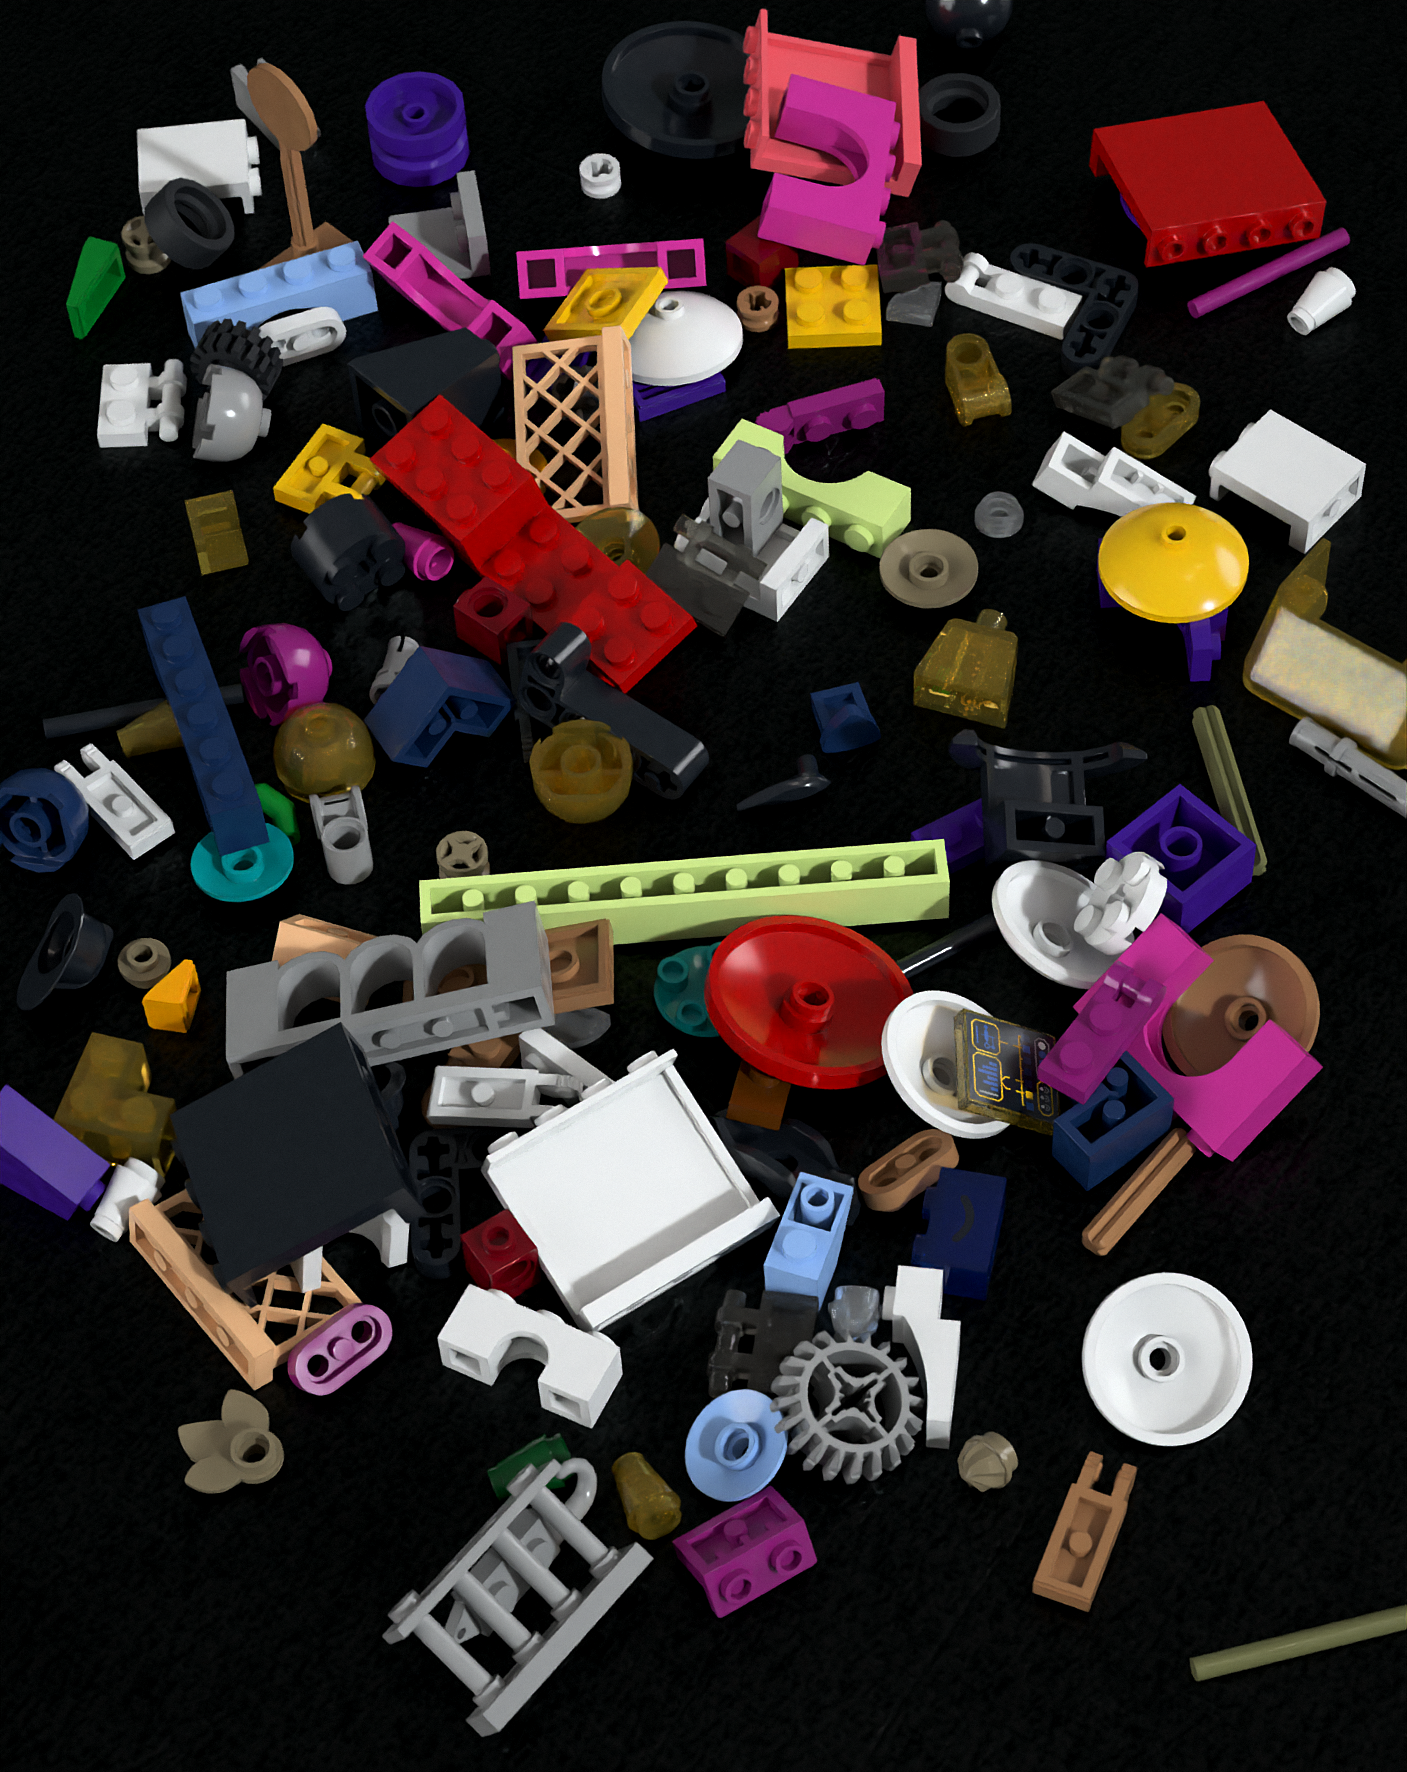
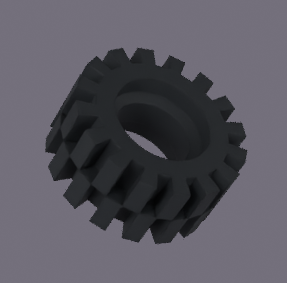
M224 319L222 323L217 320L211 326H208L191 355L190 361L193 362L191 370L192 373H199L196 380L200 384L203 383L205 373L210 364L230 367L244 372L256 382L262 392V400L264 401L282 371L283 359L279 358L281 351L278 347L271 348L274 341L269 336L261 338L259 336L261 330L255 326L250 331L246 329V322L238 320L236 326H234L231 319ZM208 386L206 389L209 393L211 386Z

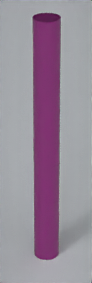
M1338 228L1188 301V310L1194 318H1198L1350 243L1349 235L1344 228Z

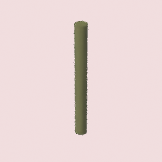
M1407 1604L1190 1658L1191 1671L1195 1681L1198 1682L1406 1630Z

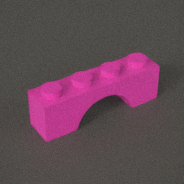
M394 221L390 223L363 255V258L382 280L446 331L450 332L466 327L479 338L489 340L496 347L500 355V374L510 382L514 378L512 347L538 343L526 325L493 299L490 301L470 288L443 265L422 243Z
M703 238L516 252L520 299L568 296L588 268L661 267L668 280L664 289L706 286Z

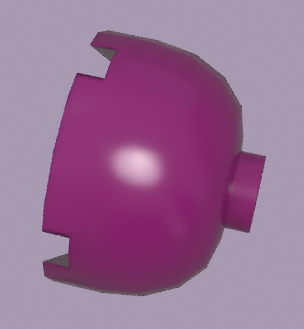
M287 623L253 627L245 633L240 644L239 654L248 652V667L240 669V677L246 698L254 713L260 719L266 718L268 714L272 719L269 725L273 726L293 722L312 713L322 703L328 689L329 677L332 673V662L327 651L321 647L320 643L306 629Z

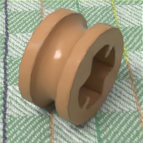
M752 286L741 291L737 298V316L742 327L751 332H763L773 328L779 319V299L777 294L765 286ZM755 307H760L761 311H755Z

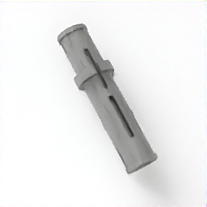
M1309 716L1304 717L1297 724L1290 736L1289 744L1298 747L1324 764V771L1332 777L1342 776L1374 799L1379 800L1407 819V782L1357 750L1356 742L1348 737L1340 739L1314 722Z

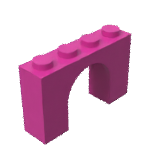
M791 73L779 106L774 137L832 154L849 168L856 182L844 186H824L774 172L763 202L757 237L865 265L871 248L879 250L886 228V222L879 221L880 215L884 216L891 194V189L884 187V183L890 181L896 160L895 155L889 154V149L893 150L895 148L901 125L894 121L896 102Z
M1161 913L1115 961H1120L1133 968V975L1146 982L1151 978L1166 986V994L1160 1006L1126 1050L1174 1098L1172 1120L1174 1121L1180 1116L1192 1128L1186 1134L1187 1138L1209 1158L1216 1152L1233 1162L1323 1068L1286 1030L1269 1019L1243 1048L1220 1069L1195 1077L1176 1074L1164 1056L1162 1048L1163 1024L1168 1011L1175 1001L1214 960L1179 925ZM1110 968L1073 1006L1078 1013L1083 1010L1104 983ZM1123 994L1117 1002L1130 1009L1136 1000Z

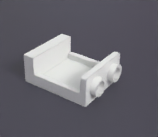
M245 119L137 130L139 194L143 213L146 205L154 195L170 180L180 177L202 184L218 198L241 197L245 214L254 213L253 196L261 195L259 170L258 168H252V164L260 163L257 137H248Z
M1269 410L1256 424L1252 422L1245 427L1238 442L1227 452L1221 451L1215 457L1209 469V476L1211 477L1210 497L1220 501L1231 490L1291 525L1289 545L1305 554L1361 497L1366 464L1276 412Z
M708 497L702 507L701 514L690 527H684L676 538L674 551L677 553L678 576L778 622L828 559V525L811 518L804 528L799 531L782 523L756 559L751 561L711 543Z

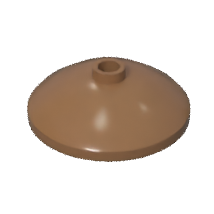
M1255 935L1228 936L1201 947L1214 961L1175 1001L1166 1015L1162 1028L1166 1048L1174 1063L1186 1076H1202L1223 1067L1269 1019L1286 1030L1309 1053L1319 1026V996L1310 972L1294 953L1271 939ZM1252 1015H1258L1259 1022L1256 1028L1246 1031V1020Z

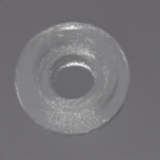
M993 492L986 495L975 510V524L977 528L990 537H1009L1018 532L1023 525L1024 514L1022 507L1014 496L1005 492Z

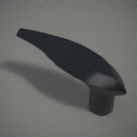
M803 755L796 762L797 775L748 797L736 805L737 811L762 805H781L798 801L823 790L831 781L819 774L817 760L814 756Z

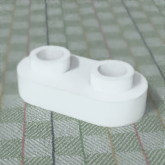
M330 307L313 308L268 322L259 328L261 330L259 336L261 338L269 336L274 341L271 348L278 347L280 349L281 355L279 358L283 359V366L336 349L346 336V328L338 312Z

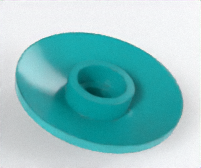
M266 823L270 842L220 857L212 832H210L197 844L193 851L190 863L193 879L205 894L218 900L245 902L261 898L276 890L291 873L294 864L292 844L283 831Z

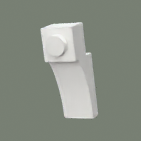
M1063 432L1047 451L1032 483V486L1072 510L1079 505L1103 510L1119 516H1124L1137 508L1156 503L1177 502L1193 505L1196 498L1192 493L1116 447H1113L1104 456L1066 432Z
M898 1265L896 1287L885 1286L882 1319L892 1320V1342L904 1343L919 1374L926 1405V1447L949 1449L960 1349V1321L940 1319L943 1298V1270Z

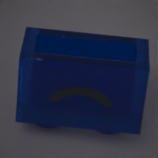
M941 1167L937 1188L927 1186L922 1208V1219L929 1220L927 1234H916L911 1266L943 1270V1293L986 1301L1005 1210L1007 1178Z

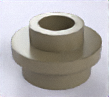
M141 938L130 942L121 950L118 956V967L122 977L133 986L142 989L154 987L167 975L171 966V957L167 947L162 942L152 938ZM150 958L148 961L138 962L142 959Z

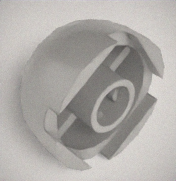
M210 364L202 383L211 386L210 393L205 392L203 399L199 398L192 441V448L196 449L193 457L214 462H229L239 459L251 451L258 436H267L271 420V409L263 408L262 392L256 382L247 374L230 367Z

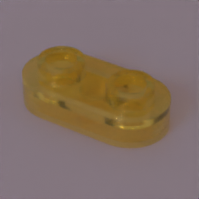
M1169 383L1159 387L1123 420L1121 429V445L1128 454L1142 459L1161 455L1197 422L1200 408L1198 393L1190 386L1181 383Z

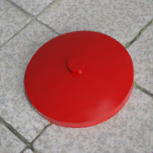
M799 915L760 918L732 931L717 947L708 968L704 984V999L711 1022L722 1039L735 1053L755 1068L770 1076L795 1085L817 1089H846L862 1086L887 1074L882 1055L883 1028L890 1013L903 1000L913 995V990L902 970L875 943L842 925L819 918Z

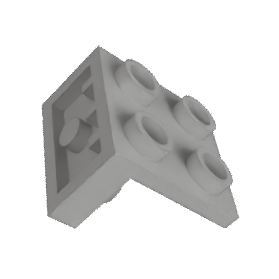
M475 171L456 173L459 192L450 193L452 207L389 217V225L394 221L422 243L459 279L491 275L486 232Z

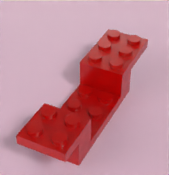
M441 394L369 459L381 475L436 523L442 535L453 548L454 553L482 579L485 576L491 578L531 604L533 625L545 636L560 622H568L580 628L587 635L592 646L586 670L611 686L616 687L624 694L697 627L694 618L628 559L618 566L554 510L546 501L533 476Z

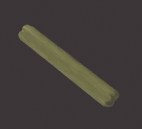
M1214 705L1206 708L1198 707L1193 712L1194 718L1192 723L1221 817L1256 844L1253 875L1260 876L1266 871L1267 859L1220 710Z

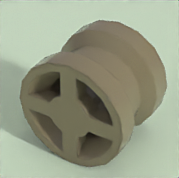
M144 216L135 217L124 225L121 235L124 246L127 248V262L133 271L141 274H152L165 269L170 264L171 259L158 248L149 235Z
M456 831L448 834L439 842L436 848V858L439 865L440 879L490 875L487 845L484 839L476 833ZM461 865L463 868L459 869L456 866Z

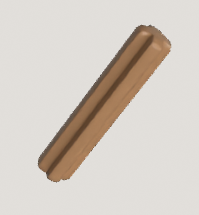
M1179 1127L1172 1129L1083 1230L1082 1244L1086 1249L1091 1250L1097 1256L1106 1255L1192 1157L1196 1147L1187 1138L1185 1130Z

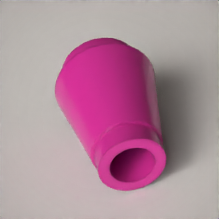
M400 522L393 524V527L404 539L406 546L402 563L420 580L437 581L447 575L452 568L455 555L453 548L445 537L404 525Z

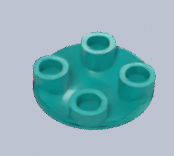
M715 942L711 946L685 949L674 956L663 959L658 966L654 984V998L657 1008L669 1024L684 1033L698 1037L720 1036L707 1012L704 999V984L712 957L721 942Z

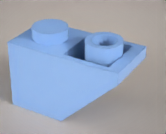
M800 1172L764 1263L766 1297L819 1312L837 1266L853 1196L852 1186Z

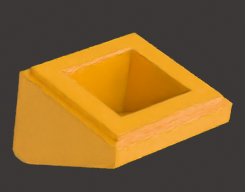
M184 959L144 996L142 1003L148 1025L151 1028L187 1033V1030L190 1029L201 994L195 964H193L192 960Z

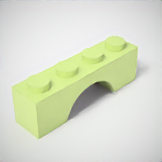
M744 419L740 420L713 456L714 471L739 439L756 447H763L781 457L783 518L805 526L811 518H814L828 525L830 538L845 543L856 551L866 552L880 559L886 547L900 536L911 520V488L870 471L840 483H820L806 479L794 472L785 461L783 435Z

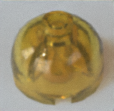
M317 702L302 706L288 716L276 734L273 758L277 775L283 782L284 789L291 796L310 803L308 795L317 794L319 798L349 792L351 786L358 784L361 791L373 777L376 756L370 732L366 724L356 713L337 703Z
M580 719L563 722L553 727V735L547 737L542 744L539 739L533 746L529 764L535 793L544 807L550 813L567 822L579 824L601 821L613 814L628 797L633 778V762L630 747L623 736L621 740L609 734L608 731H611V727L603 722Z

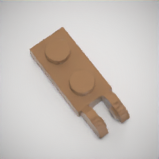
M1091 1451L1087 1456L1077 1484L1072 1483L1033 1583V1593L1089 1612L1124 1520L1127 1500L1137 1472V1467L1125 1463L1122 1469L1118 1471L1111 1496L1094 1491L1095 1482L1099 1480L1102 1472L1103 1456Z

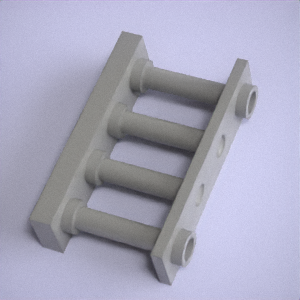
M555 1459L537 1468L529 1463L509 1482L506 1489L512 1494L511 1497L420 1595L412 1590L398 1602L388 1614L394 1623L382 1635L389 1644H393L406 1638L412 1631L475 1694L472 1700L478 1707L466 1721L482 1737L497 1733L506 1725L653 1560L637 1542L619 1550L614 1546L607 1548L546 1487V1484L562 1468ZM528 1504L591 1565L588 1571L594 1578L581 1592L576 1588L569 1591L507 1528ZM490 1545L553 1607L550 1614L556 1620L543 1635L538 1631H534L531 1634L468 1571ZM451 1588L514 1650L512 1658L517 1664L503 1679L498 1674L492 1677L429 1614Z

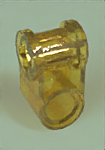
M970 333L953 337L948 342L946 348L945 382L954 401L955 410L963 427L972 424L973 419L997 413L1001 417L1011 415V399L1008 386L1004 377L999 373L986 341L980 336Z

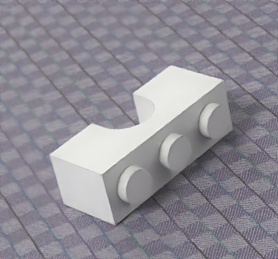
M469 1284L437 1337L444 1366L491 1386L500 1371L514 1360L531 1358L542 1362L546 1366L538 1379L542 1408L591 1429L623 1375L620 1347L616 1346L606 1335L597 1331L585 1333L566 1325L559 1316L550 1311L538 1310L535 1312L516 1304L509 1295L497 1289H488L486 1291Z

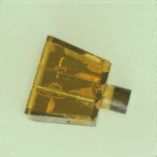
M985 609L980 612L976 623L957 618L949 620L914 672V705L1005 728L1014 685L1018 650V637L1012 632L1004 631L1007 625L1005 616L996 610Z

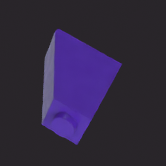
M6 1084L0 1091V1183L67 1221L79 1206L88 1213L107 1189V1185L101 1179L110 1164Z

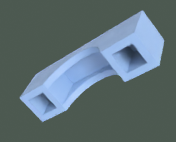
M354 241L181 292L187 329L194 347H197L208 326H211L217 320L222 323L224 319H231L234 326L240 320L246 322V329L252 331L254 326L258 328L270 317L291 309L330 307L338 312L342 321L378 311L372 270L363 258L364 253L359 242Z

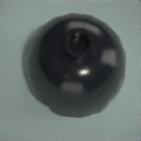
M925 0L927 17L934 31L949 42L956 43L959 47L965 49L977 48L1001 33L1011 16L1013 0Z

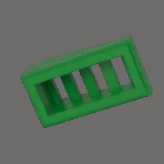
M88 237L85 241L66 304L74 337L83 339L86 337L126 278L120 251L115 243L93 237Z

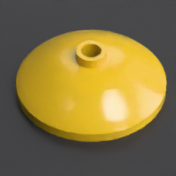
M1177 502L1146 505L1122 516L1104 535L1098 556L1099 575L1110 596L1133 614L1164 623L1199 621L1223 611L1242 592L1247 580L1249 556L1245 542L1238 531L1227 520L1205 508Z

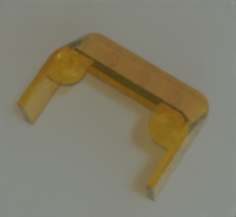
M1322 538L1279 586L1244 660L1243 683L1253 694L1299 720L1309 716L1314 722L1340 739L1350 738L1356 742L1357 750L1380 765L1394 770L1406 769L1407 659L1401 664L1319 619L1327 607L1328 594L1325 589L1331 547V542Z

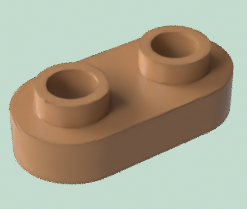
M940 1129L921 1131L863 1170L858 1178V1186L866 1206L876 1211H897L932 1184L947 1177L959 1161V1154L952 1135Z

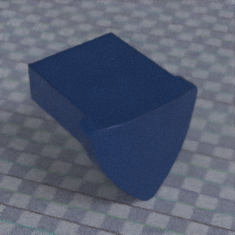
M859 682L810 693V705L821 733L819 743L824 753L856 749L872 744L881 738L880 730L869 711Z

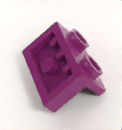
M772 1486L765 1488L672 1541L678 1559L704 1587L712 1611L720 1618L813 1566L817 1561L803 1518Z

